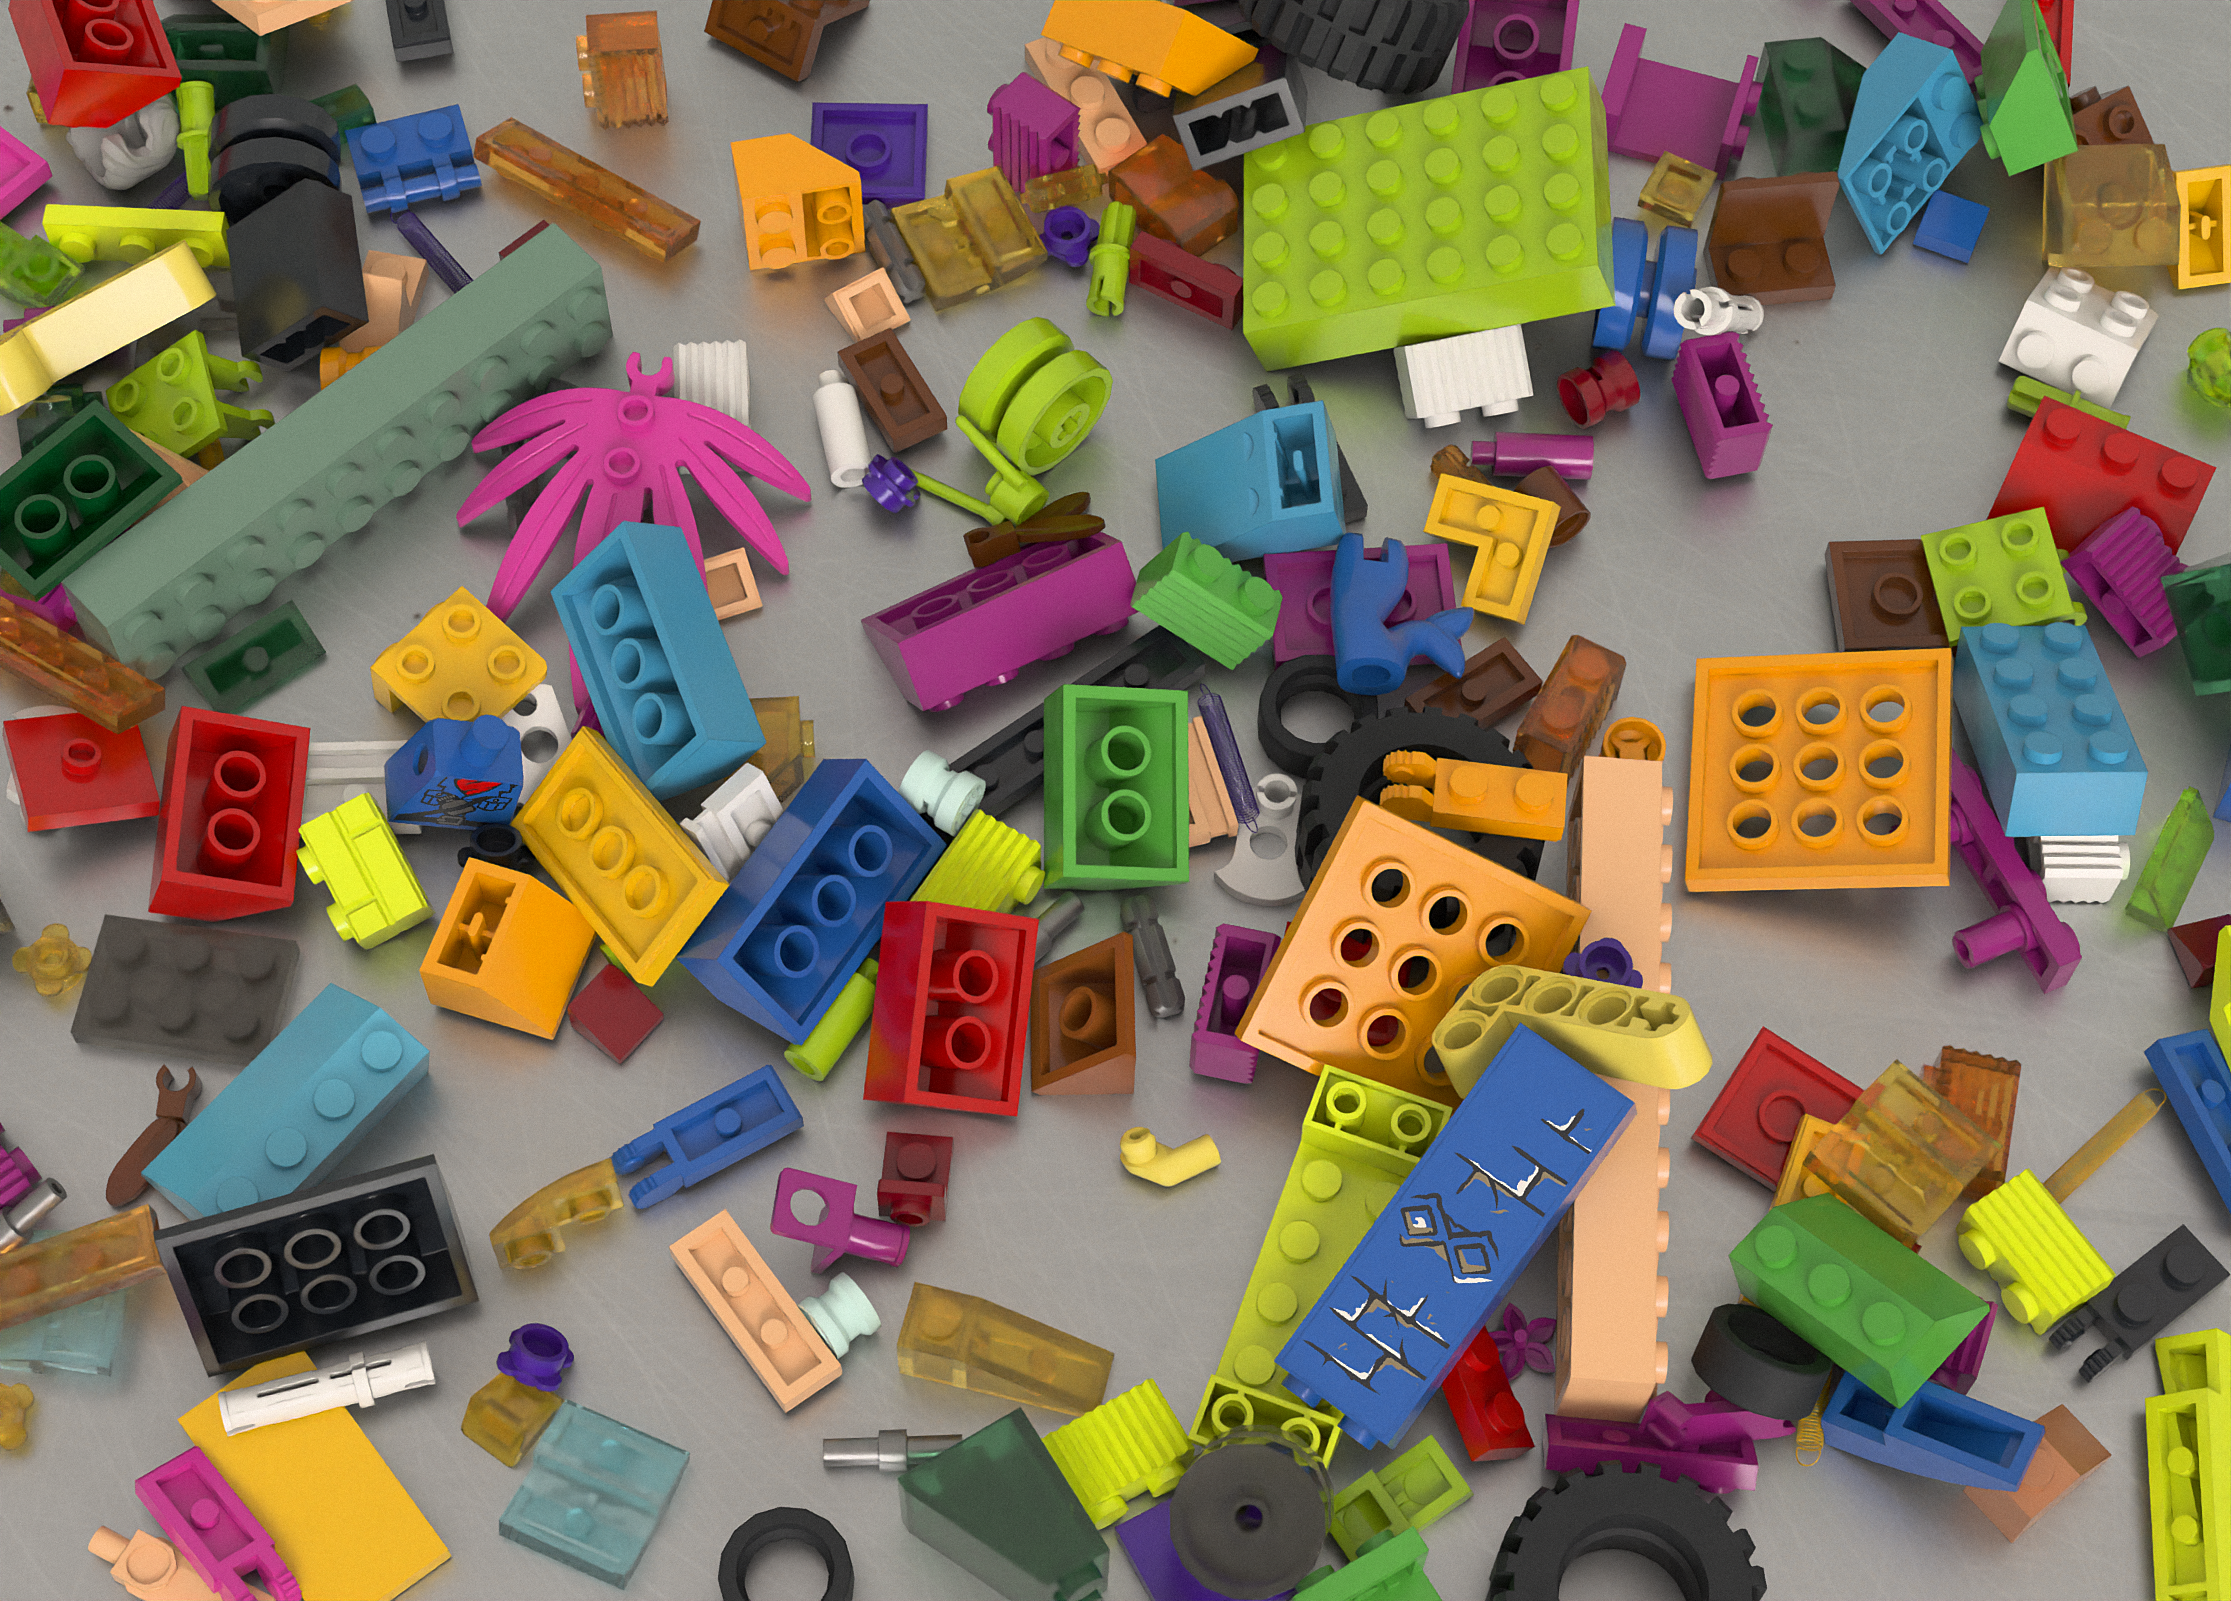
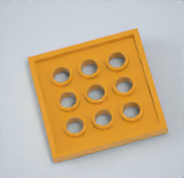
M1951 648L1696 658L1685 882L1688 892L1950 886L1953 657ZM1883 702H1895L1904 708L1898 718L1889 722H1878L1869 716L1871 710ZM1820 704L1833 705L1839 709L1838 715L1826 724H1813L1805 719L1808 711ZM1764 706L1775 711L1772 720L1765 725L1753 727L1742 722L1744 714L1752 708ZM1883 757L1895 758L1903 764L1898 773L1888 778H1877L1867 772L1869 766L1875 760ZM1827 759L1838 765L1836 771L1830 777L1823 780H1812L1803 775L1806 766L1815 760ZM1763 761L1773 766L1771 774L1759 782H1748L1739 777L1741 770L1751 762ZM1890 813L1902 820L1899 827L1890 834L1876 835L1866 829L1869 820L1878 814ZM1816 815H1826L1836 821L1834 828L1826 835L1820 837L1808 836L1801 831L1804 822ZM1751 817H1762L1771 822L1768 831L1757 838H1744L1738 835L1736 831L1744 820Z
M1357 795L1234 1034L1241 1041L1316 1076H1321L1324 1065L1327 1064L1452 1107V1117L1464 1099L1460 1098L1446 1070L1439 1073H1430L1425 1070L1424 1058L1427 1051L1433 1046L1432 1034L1435 1028L1454 1006L1459 990L1465 985L1472 983L1483 972L1501 965H1517L1560 973L1565 958L1570 954L1592 911L1575 900ZM1387 869L1400 870L1403 876V886L1400 893L1394 899L1387 902L1375 901L1371 892L1375 877ZM1446 896L1456 897L1460 904L1457 920L1451 926L1444 929L1432 928L1429 923V912L1432 905L1440 898ZM1500 924H1512L1516 931V940L1513 947L1507 953L1500 956L1488 955L1486 939L1489 932ZM1355 929L1370 930L1372 946L1368 954L1357 961L1344 960L1340 952L1344 937ZM1413 956L1426 957L1429 962V972L1426 979L1420 985L1413 988L1401 987L1398 982V971L1403 962ZM1334 988L1339 990L1342 1002L1338 1012L1326 1020L1311 1018L1309 1008L1312 998L1323 989ZM1380 1016H1395L1398 1020L1399 1028L1394 1040L1381 1047L1369 1045L1367 1031L1370 1024Z

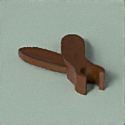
M1077 492L1063 496L1023 521L1015 529L1010 520L990 527L973 529L965 533L963 537L974 568L991 565L1001 558L1021 552L1019 543L1066 541L1085 538L1102 531L1106 527L1105 521L1095 515L1081 514L1091 503V497L1088 492Z
M164 1064L159 1069L156 1076V1085L159 1089L156 1110L158 1119L142 1132L110 1174L106 1187V1200L111 1206H122L136 1199L142 1193L149 1182L141 1176V1172L188 1126L193 1101L199 1096L202 1087L201 1080L193 1066L187 1070L189 1073L188 1084L179 1091L168 1090L169 1083L174 1077Z

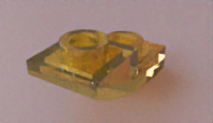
M611 1158L585 1166L561 1177L534 1193L507 1214L489 1233L500 1269L511 1266L516 1269H530L548 1262L554 1253L566 1250L560 1230L561 1225L571 1222L575 1225L593 1224L608 1217L612 1210L624 1207Z

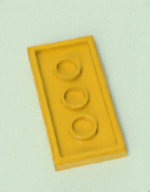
M582 726L510 824V826L520 832L524 844L638 983L651 987L654 986L729 886V883L598 731L586 726Z
M305 1351L256 1364L177 1419L193 1444L201 1449L275 1542V1552L296 1578L304 1601H391L452 1557L448 1548L345 1406L227 1436L220 1411L218 1393L317 1370Z

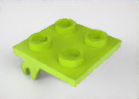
M197 330L192 331L105 390L110 413L127 428L186 459L218 438H240L252 441L261 435L258 426L269 429L275 424L274 416L268 410L255 409L249 411L222 403L216 399L214 389L248 392L250 389L246 378H250L258 383L263 382L261 367L254 361L234 362L209 354L204 335Z
M2044 507L1921 535V543L1950 647L1958 645L1961 627L1985 626L1990 623H2004L2011 626H2045L2073 619L2075 626L2086 622L2087 614L2085 607L2080 602L2072 601L2063 575L2067 571L2060 563L2069 553L2066 550L2057 549Z

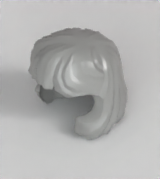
M166 94L109 128L69 127L66 139L73 146L77 157L85 162V168L92 174L94 180L108 189L125 190L135 186L168 165L176 152V137L181 133L175 106Z

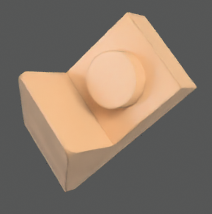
M369 250L362 268L369 323L341 339L338 347H343L347 352H361L365 346H382L413 325L430 274L427 260Z

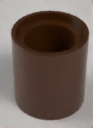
M1545 466L1535 470L1525 477L1513 490V492L1552 501L1561 507L1548 548H1555L1567 543L1578 535L1590 520V511L1553 466Z

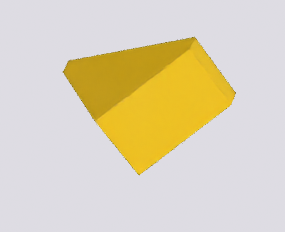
M2231 164L2172 171L2150 222L2174 288L2186 289L2231 283Z

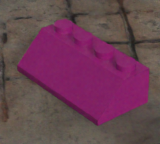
M1100 531L1097 534L1075 540L1031 542L1020 547L1021 552L1001 558L991 565L969 570L861 619V623L903 697L922 711L928 709L931 712L943 711L959 704L964 699L963 693L982 684L995 686L1010 681L1019 674L1018 668L1038 658L1043 661L1059 658L1071 652L1075 647L1073 642L1092 633L1095 635L1110 634L1125 627L1129 623L1128 617L1139 611L1130 606L1136 580L1122 541Z

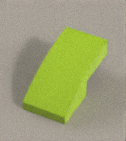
M1430 1434L1376 1474L1371 1469L1315 1509V1511L1350 1562L1358 1559L1355 1553L1356 1550L1378 1533L1390 1529L1394 1536H1397L1412 1526L1419 1533L1474 1496V1494L1433 1435Z

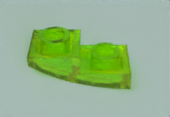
M0 221V294L29 308L55 306L85 273V267L38 235H35L29 241Z

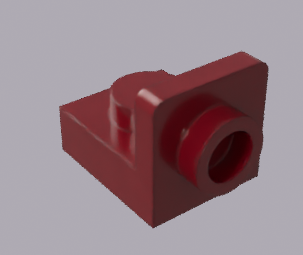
M887 1131L882 1177L878 1180L877 1187L879 1216H887L897 1224L903 1223L913 1227L927 1225L930 1223V1220L946 1221L954 1151L953 1137Z

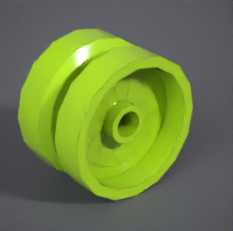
M1034 317L1020 322L1003 334L981 357L968 376L960 394L958 414L964 415L990 442L996 443L999 452L1016 469L1018 468L1020 471H1026L1029 475L1035 476L1050 470L1068 457L1088 436L1100 419L1110 399L1113 379L1109 370L1088 352L1074 350L1070 337L1049 319Z

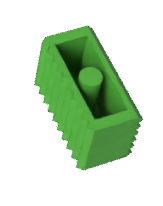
M1183 532L1140 569L1130 606L1233 671L1237 663L1240 665L1244 658L1249 657L1251 652L1255 653L1258 646L1262 647L1266 639L1270 640L1274 634L1283 597L1279 590L1274 591L1264 579L1252 577L1249 571L1243 572L1239 564L1232 565L1229 558L1223 559L1222 555L1214 547L1201 544L1199 538L1192 539L1189 532Z

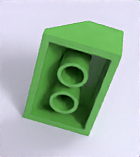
M2007 0L1980 52L1983 74L1974 77L1981 99L1977 101V105L1984 124L1980 126L1987 152L1991 159L2001 156L2008 175L2011 176L2078 151L2066 74L2037 0Z
M1063 684L1044 699V888L1110 891L1178 885L1189 882L1188 691Z
M1829 1192L1773 1207L1728 1255L1743 1296L1899 1410L1990 1311L1988 1303Z

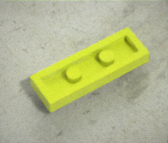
M46 204L42 225L57 259H68L80 263L91 260L123 261L135 265L167 247L185 240L201 268L210 265L230 266L226 235L229 225L225 212Z

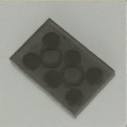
M105 914L70 1033L76 1043L247 1067L279 1034L301 951L295 940Z

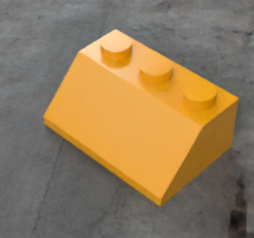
M1055 0L1040 34L1062 45L1058 56L1087 69H1090L1093 60H1097L1099 64L1096 70L1125 83H1129L1132 74L1138 75L1136 85L1166 98L1169 97L1172 88L1192 96H1197L1254 61L1259 50L1187 10L1158 0Z

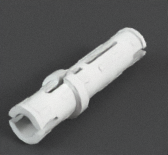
M1705 287L1699 290L1692 289L1690 290L1691 294L1683 292L1679 295L1674 305V316L1681 326L1707 336L1720 335L1725 331L1748 334V330H1757L1764 318L1763 307L1754 297L1731 295L1724 289L1716 287ZM1738 306L1746 307L1747 310L1738 309ZM1693 315H1701V318H1695V317H1692V316H1693Z
M425 1340L414 1345L366 1357L363 1351L349 1354V1361L333 1366L267 1381L246 1388L219 1392L218 1400L225 1431L229 1437L254 1428L358 1402L361 1408L375 1405V1398L411 1388L436 1384Z

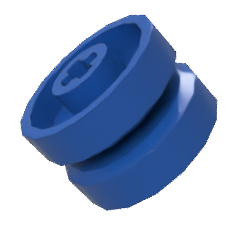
M1614 217L1611 226L1616 306L1596 309L1591 348L1622 352L1630 343L1635 318L1641 317L1643 320L1640 347L1644 356L1675 361L1684 327L1677 322L1674 316V305L1680 294L1683 292L1691 294L1690 290L1695 289L1698 230L1667 225L1658 236L1653 261L1646 260L1648 230L1644 221Z

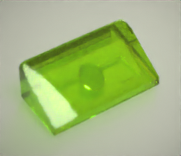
M2191 786L2183 790L2167 818L2125 907L2127 910L2126 915L2162 932H2168L2169 928L2173 927L2214 840L2213 825L2199 790Z

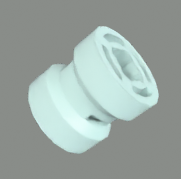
M928 749L922 752L910 766L898 793L918 814L927 812L928 815L933 817L936 827L955 837L975 809H978L986 784L984 780L968 771L960 773L953 770L950 771L948 761Z

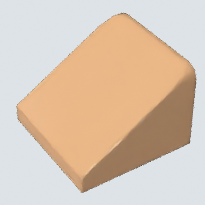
M883 267L824 298L830 311L854 343L888 328L893 330L911 320Z
M744 547L704 560L708 595L718 620L763 606Z

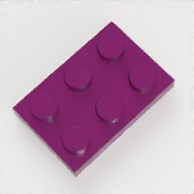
M1447 543L1405 546L1409 562L1408 582L1399 603L1383 623L1387 629L1410 620H1425L1440 611L1456 609ZM1382 547L1364 548V560L1379 561ZM1336 550L1263 554V578L1274 591L1279 590L1283 597L1274 634L1270 638L1274 671L1284 662L1303 655L1328 654L1335 657L1330 616V587ZM1419 655L1412 658L1409 665L1435 663L1426 655Z

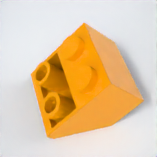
M790 133L730 142L738 212L750 270L762 268L780 269L794 263L825 258L836 260L851 254L866 252L859 171Z
M469 857L419 972L430 1004L553 1040L598 933L574 904L533 876Z

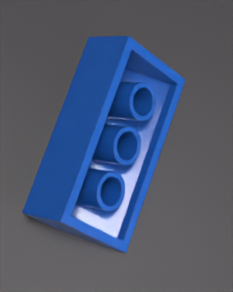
M823 759L675 958L718 1000L791 1043L802 1045L881 937L885 903L907 901L947 844L867 759Z

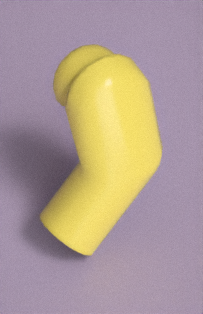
M1144 1127L1129 1129L1122 1135L1120 1140V1148L1122 1150L1120 1159L1124 1167L1134 1175L1163 1186H1174L1221 1164L1218 1149L1208 1134L1202 1135L1174 1149L1157 1142L1155 1136L1150 1133V1130Z

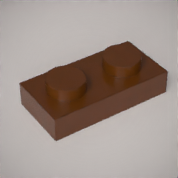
M891 328L837 351L839 367L849 383L855 388L856 394L893 453H897L948 429L946 413Z
M1503 637L1466 660L1465 671L1460 679L1447 672L1406 697L1404 707L1407 706L1408 713H1422L1424 706L1443 708L1442 715L1458 718L1459 714L1463 713L1478 719L1477 727L1485 729L1539 695L1543 681L1506 637Z

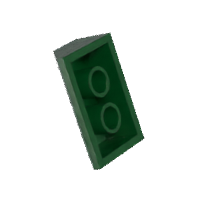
M95 399L0 475V588L7 594L34 602L39 601L183 482L181 475Z

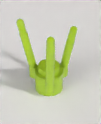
M964 415L956 417V425L998 470L985 487V493L990 497L989 504L923 473L910 469L918 479L916 486L984 517L993 526L1011 520L1012 525L1017 527L1023 521L1043 509L1050 494L1043 485L1026 471H1020L1010 464L999 452L996 443L990 442Z

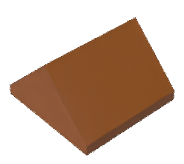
M1123 931L1033 970L1030 997L1032 1092L1039 1095L1134 1094L1136 1037L1133 935Z

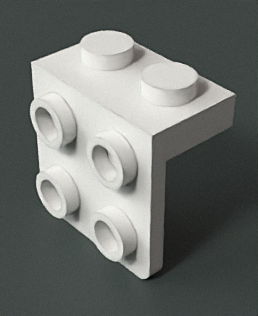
M2064 266L2061 269L2050 267L2027 299L1998 362L2071 395H2074L2076 390L2081 391L2080 398L2110 409L2137 353L2159 316L2155 311L2149 309V304L2146 300L2136 294L2127 291H2117L2116 293L2094 284L2095 280L2091 275L2075 267Z

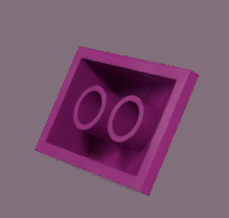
M1469 0L1470 11L1458 35L1451 95L1571 70L1580 0Z

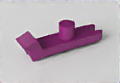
M1710 1390L1702 1403L1685 1404L1669 1391L1650 1399L1638 1431L1641 1434L1649 1431L1668 1448L1674 1450L1682 1446L1737 1442L1739 1439L1752 1438L1753 1440L1778 1438L1793 1434L1796 1428L1790 1420H1776L1754 1414Z

